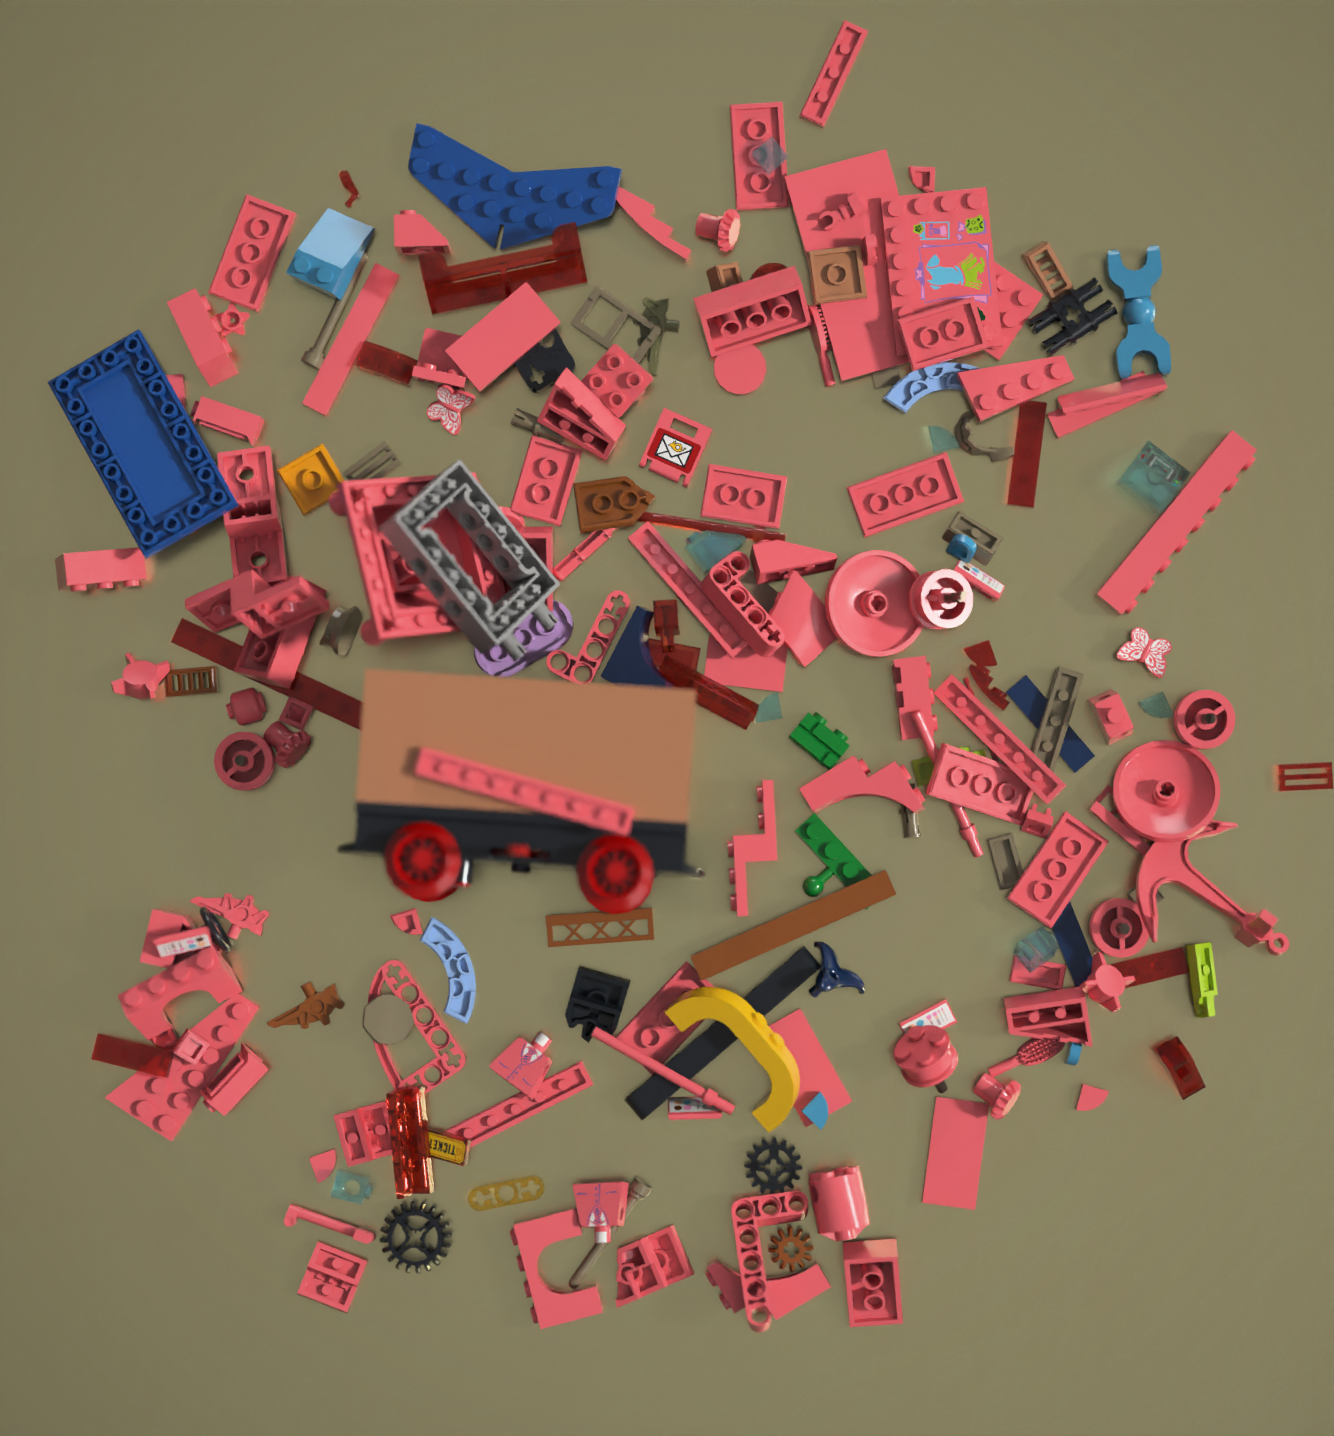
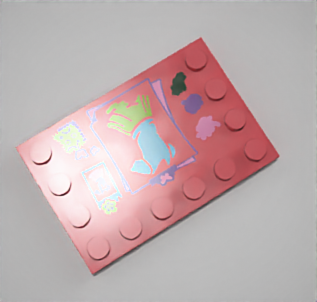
M986 187L881 197L880 205L896 357L907 356L896 322L898 319L973 296L989 348L1002 347Z

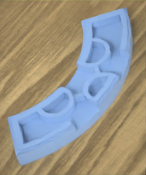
M943 362L913 371L896 382L883 399L903 413H906L918 399L930 392L943 389L963 391L956 374L980 368L963 363Z
M431 917L420 941L429 946L438 955L447 972L449 993L443 1012L467 1024L472 1014L476 995L475 973L471 959L463 943L455 933L441 921Z

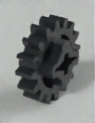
M776 1137L772 1138L771 1143H767L765 1138H763V1146L759 1147L754 1144L752 1146L755 1153L747 1152L746 1154L751 1159V1162L744 1163V1167L751 1169L746 1174V1177L754 1178L751 1186L755 1187L759 1184L761 1186L760 1193L762 1194L766 1189H770V1194H775L776 1189L783 1193L785 1192V1186L791 1189L794 1188L791 1182L792 1179H800V1176L795 1173L796 1170H802V1165L796 1164V1161L801 1158L800 1154L793 1155L795 1146L792 1145L787 1148V1141L785 1139L778 1144ZM769 1149L767 1157L763 1160H757L762 1152ZM779 1150L785 1152L791 1162L783 1161L779 1157ZM773 1159L776 1160L778 1165L784 1166L776 1168L775 1173H771L770 1169L765 1167L766 1164H771ZM756 1171L764 1172L768 1177V1183L762 1181ZM790 1172L784 1181L778 1183V1178L783 1173Z

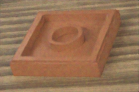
M860 245L807 252L814 305L867 299Z

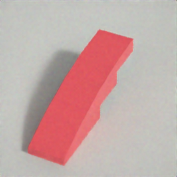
M619 187L616 204L622 212L661 248L686 263L691 255V250L670 239L673 228L652 217L655 206Z

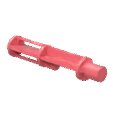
M616 528L592 532L553 568L554 577L563 581L566 576L610 538Z

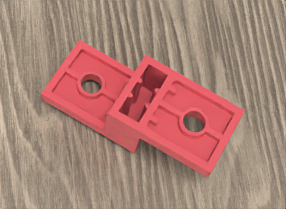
M270 445L217 453L218 468L239 506L223 514L224 526L230 541L233 578L253 570L270 586L287 581L288 572L282 517L276 498ZM243 471H252L254 475L250 480L244 481L239 478ZM256 556L266 557L263 565L255 566L252 564V560Z
M250 570L186 598L185 608L214 633L242 622L260 639H264L328 611L329 601L300 575L271 587L257 573Z
M762 780L761 786L756 787L757 802H762L763 813H758V829H764V834L732 836V841H727L728 857H733L734 868H729V884H735V894L730 895L731 911H736V916H748L745 862L777 860L773 780Z

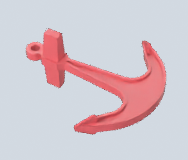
M1212 820L1204 830L1194 837L1171 843L1155 841L1147 850L1137 873L1136 899L1142 921L1152 942H1157V889L1165 883H1174L1239 923L1240 930L1235 938L1248 948L1255 943H1266L1267 951L1275 956L1282 955L1288 949V938L1282 933L1273 934L1272 928L1278 921L1275 916L1265 909L1257 914L1246 913L1196 870L1189 861L1187 855L1188 846L1193 840L1215 836L1230 829H1235L1238 827L1237 823ZM1274 940L1280 942L1281 948L1274 945Z

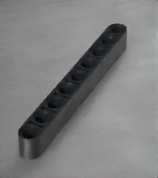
M803 946L744 996L743 999L757 1013L765 1016L818 971L821 965L808 949ZM716 1020L667 1062L665 1066L690 1080L734 1043L738 1037L727 1025ZM654 1073L624 1101L642 1121L681 1087Z

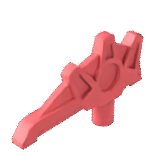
M226 893L224 898H203L197 896L190 901L200 907H207L211 912L228 919L232 925L226 936L235 940L241 928H247L261 936L263 922L269 916L266 910L259 912L252 905L254 897L251 895H247L244 900L232 898L230 893Z

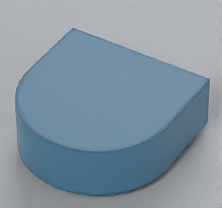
M956 534L946 551L964 562L970 563L977 550V546L970 537Z
M1069 1041L1065 1064L1077 1065L1082 1043Z

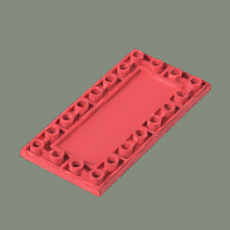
M887 150L876 151L784 176L807 263L808 251L854 245L861 246L867 299L820 304L840 380L845 381L909 363L907 356L896 357L880 205L881 197L899 196ZM855 191L866 213L857 218L852 214L850 219L846 221L842 219L838 222L833 230L825 231L824 228L831 225L833 219L827 216L819 220L820 214L825 211L838 210V206L842 204L844 206L848 205V195ZM874 234V236L876 235L877 247L875 250L878 261L876 265L867 266L862 240L864 236Z

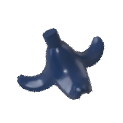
M815 942L814 947L818 948L822 955V964L815 985L809 989L811 996L816 998L822 992H828L841 987L857 988L859 994H864L865 985L862 979L856 973L839 966L838 958L828 944Z

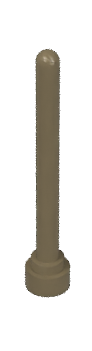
M364 251L342 300H335L313 348L310 347L308 351H305L301 361L306 365L320 370L324 362V353L322 352L368 258L367 252Z
M637 1177L629 1185L630 1190L628 1192L630 1194L627 1197L625 1219L638 1200L642 1201L644 1197L647 1198L652 1191V1187ZM620 1226L610 1227L611 1239ZM595 1243L569 1280L570 1288L576 1289L608 1243Z

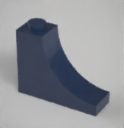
M636 606L600 677L615 685L673 688L674 684L667 680L655 666L649 650V627L655 612L645 607Z

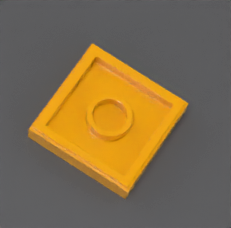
M323 443L277 470L303 516L328 503L330 495L338 490L337 485L345 481Z

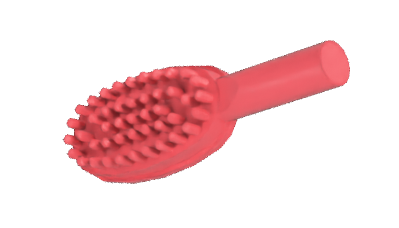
M808 305L812 321L809 331L814 348L819 355L825 386L833 385L836 383L830 359L826 353L831 349L829 347L831 345L826 344L830 340L825 339L829 335H825L828 331L823 330L827 328L822 326L826 324L821 322V320H824V317L820 318V316H823V313H818L822 309H819L820 306Z
M1044 1037L1043 1039L1032 1038L1019 1047L1017 1055L988 1068V1072L994 1078L1021 1064L1031 1066L1042 1063L1057 1055L1064 1048L1065 1042Z

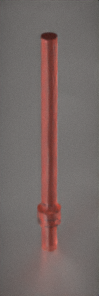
M645 511L637 520L705 532L713 531L714 533H724L725 535L729 533L731 536H736L737 534L738 537L751 538L753 542L761 540L785 541L786 533L765 530V527L760 526L749 528Z

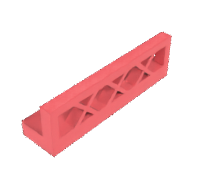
M1107 785L1087 810L1144 857L1151 846L1143 840L1142 836L1136 835L1123 824L1119 815L1118 818L1113 815L1118 814L1117 811L1109 812L1100 804L1108 793L1113 796V788Z

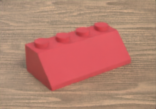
M795 266L693 298L711 357L812 325L803 285Z
M306 580L323 597L325 596L327 590ZM317 615L264 639H260L249 629L234 672L272 686L290 689Z

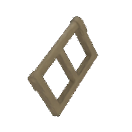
M598 284L571 321L573 326L609 349L613 345L610 343L630 315L651 330L632 357L638 364L663 329L617 299ZM600 296L622 310L604 338L582 323Z

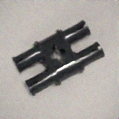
M1095 277L1076 290L1074 288L1068 289V292L1053 302H1048L1045 310L1027 320L1030 327L1035 325L1032 329L1035 334H1038L1054 322L1059 323L1061 326V331L1041 342L1044 349L1048 348L1046 352L1049 356H1052L1068 344L1076 345L1077 341L1092 331L1096 332L1099 324L1118 314L1115 306L1104 312L1113 305L1109 299L1090 312L1084 308L1086 301L1103 292L1100 284L1096 286L1098 280ZM1068 311L1072 314H1078L1076 322L1066 319L1069 314Z

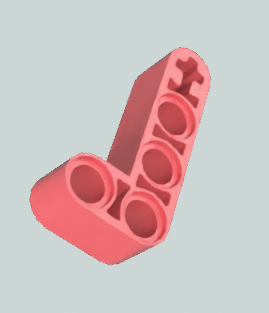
M735 551L712 567L702 580L701 589L759 656L768 658L783 644L785 635L777 623L739 581L750 568V560L746 554Z
M620 590L611 592L607 596L578 656L575 657L562 650H554L549 653L546 659L548 669L569 682L591 683L629 610L630 599L628 595ZM621 596L623 597L622 601L625 607H619L615 615L620 616L619 620H616L612 615L604 614L606 609L611 613L614 607L611 600L613 598L618 599ZM607 619L613 622L614 628L611 633L603 634L599 631L598 626L602 620ZM592 643H597L602 648L600 656L596 658L588 656L586 651L587 647ZM556 655H562L566 659V665L559 670L551 666V660ZM586 667L590 671V676L586 681L581 682L575 678L577 668Z

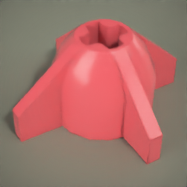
M126 653L127 666L123 670V678L111 682L113 692L139 700L154 698L159 683L170 671L169 662L166 660L154 665L149 661H135L130 653Z
M1098 951L1092 958L1091 974L1088 976L1087 981L1079 986L1093 1001L1100 1003L1111 1012H1116L1121 1008L1118 997L1124 992L1125 986L1134 982L1135 978L1134 976L1123 977L1117 968L1106 964L1103 952Z

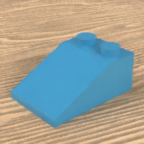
M328 208L298 247L286 273L300 283L342 300L375 228Z

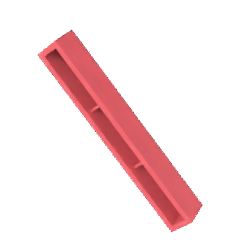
M1233 430L1228 432L1094 596L1118 616L1124 612L1129 614L1138 603L1135 600L1137 595L1141 591L1145 594L1155 582L1151 578L1157 571L1163 573L1172 562L1169 556L1174 550L1179 553L1188 542L1185 537L1191 530L1196 532L1205 522L1202 516L1208 509L1213 512L1222 501L1219 498L1220 494L1225 489L1230 491L1239 480L1236 475L1241 469L1246 471L1255 461L1252 455L1257 450Z

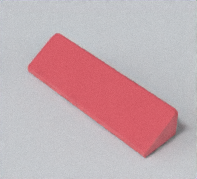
M1154 373L1057 397L1060 414L1066 416L1163 393L1167 389V384L1160 373Z

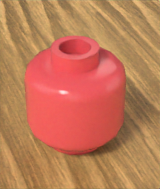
M255 688L233 692L230 696V703L226 704L229 718H235L236 722L241 726L262 720L263 713L267 712L262 692H257Z

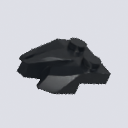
M579 966L565 1013L569 1028L582 1024L581 1037L588 1043L592 1038L591 1034L595 1027L613 1035L619 1022L630 980Z

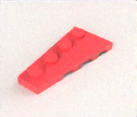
M1064 355L963 371L956 374L978 422L1052 391L1075 379Z

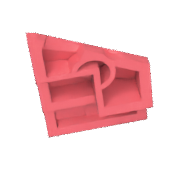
M791 569L788 573L790 578L783 592L778 593L775 604L768 614L784 632L785 640L783 644L789 647L798 664L806 667L837 637L828 623L824 604L798 572Z
M674 1225L617 1249L618 1271L616 1282H618V1297L616 1299V1306L618 1308L694 1275Z

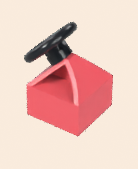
M201 907L200 915L204 922V925L201 927H209L212 943L215 941L223 952L230 953L232 947L221 925L207 907ZM161 908L152 909L139 962L170 968L205 950L203 948L161 958L155 947L154 940L157 937L196 929L191 916Z

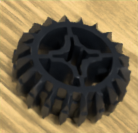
M411 1201V1209L409 1210L405 1203L400 1205L402 1213H399L395 1208L391 1210L395 1219L386 1216L384 1221L390 1227L382 1226L380 1231L387 1233L388 1236L381 1237L380 1242H388L389 1245L385 1246L382 1252L387 1253L391 1251L393 1253L387 1260L391 1262L397 1258L399 1260L395 1266L397 1269L402 1266V1263L407 1264L405 1272L409 1273L412 1265H415V1271L419 1274L423 1264L427 1271L432 1269L430 1261L437 1266L440 1265L441 1262L437 1255L446 1258L447 1252L441 1248L451 1247V1243L445 1241L444 1238L451 1237L452 1232L443 1231L444 1228L450 1225L449 1221L440 1223L439 1220L444 1216L443 1212H440L437 1216L433 1215L436 1206L432 1205L428 1212L425 1210V1201H422L420 1209H416V1201ZM421 1216L429 1221L422 1226H414L410 1221L406 1220V1217ZM398 1223L401 1225L406 1236L405 1241L399 1247L396 1246L394 1240V1231ZM433 1227H435L438 1235L437 1246L434 1251L429 1247L430 1244L426 1240V1234ZM426 1228L420 1237L422 1243H417L416 1241L406 1246L412 1236L410 1231H415L416 1233ZM410 1248H417L422 1253L424 1252L426 1256L423 1258H411L403 1253Z

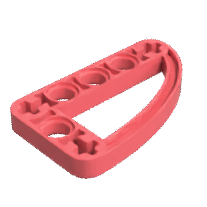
M390 960L382 965L375 974L369 990L368 1003L380 995L384 981H386L394 995L404 1000L401 995L402 989L406 986L414 987L417 992L416 998L413 1001H404L409 1004L414 1024L437 1056L403 1080L393 1063L387 1046L377 1044L373 1040L381 1065L395 1091L403 1101L413 1102L460 1071L466 1063V1056L406 966L399 960ZM391 964L394 967L399 966L401 968L398 974L402 980L405 976L409 979V981L401 984L398 989L394 986V984L398 983V980L394 976L389 977L387 975L390 971L388 966ZM427 1008L430 1010L432 1017L428 1023H421L417 1020L416 1014L419 1009ZM442 1030L445 1032L447 1040L443 1045H436L432 1042L431 1036L434 1031ZM450 1042L454 1045V1047L450 1048L452 1054H459L461 1056L458 1061L460 1065L457 1067L454 1064L448 1065L447 1061L450 1058L446 1051L443 1055L438 1051L446 1048ZM434 1067L439 1071L440 1077L436 1082H429L425 1079L424 1073L427 1068ZM419 1074L421 1082L428 1088L423 1090L421 1085L415 1089V1096L412 1097L410 1094L405 1096L403 1093L406 1089L404 1084L408 1083L410 1086L415 1084L418 1080L414 1076Z

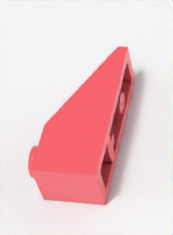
M761 540L752 545L750 560L757 584L789 579L788 573L791 569L797 571L800 576L834 570L837 555L781 540Z

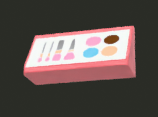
M961 559L953 569L965 577L972 589L992 602H996L1005 588L1002 583L984 571Z
M207 926L157 937L154 940L155 947L161 958L207 948L213 944L210 930Z
M943 999L899 1022L898 1025L905 1035L914 1026L934 1025L945 1029L957 1023V1020L947 1000Z
M699 1097L668 1098V1119L670 1120L719 1119L722 1117V1110L713 1105L711 1107L701 1102L702 1099Z

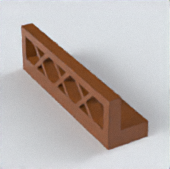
M639 908L621 914L597 911L545 916L548 947L654 940L652 908ZM648 919L649 934L637 935L629 927L635 920ZM632 920L627 926L622 922ZM617 921L625 928L618 937H610L603 931L609 922ZM605 922L601 928L595 924ZM590 923L598 930L591 939H584L576 932L582 924ZM573 924H578V926L574 930L569 926ZM564 925L571 931V934L565 941H553L552 926ZM626 931H628V932H630L633 936H622V935H623ZM601 932L606 938L596 937ZM573 935H576V936L579 938V940H569V939H570Z

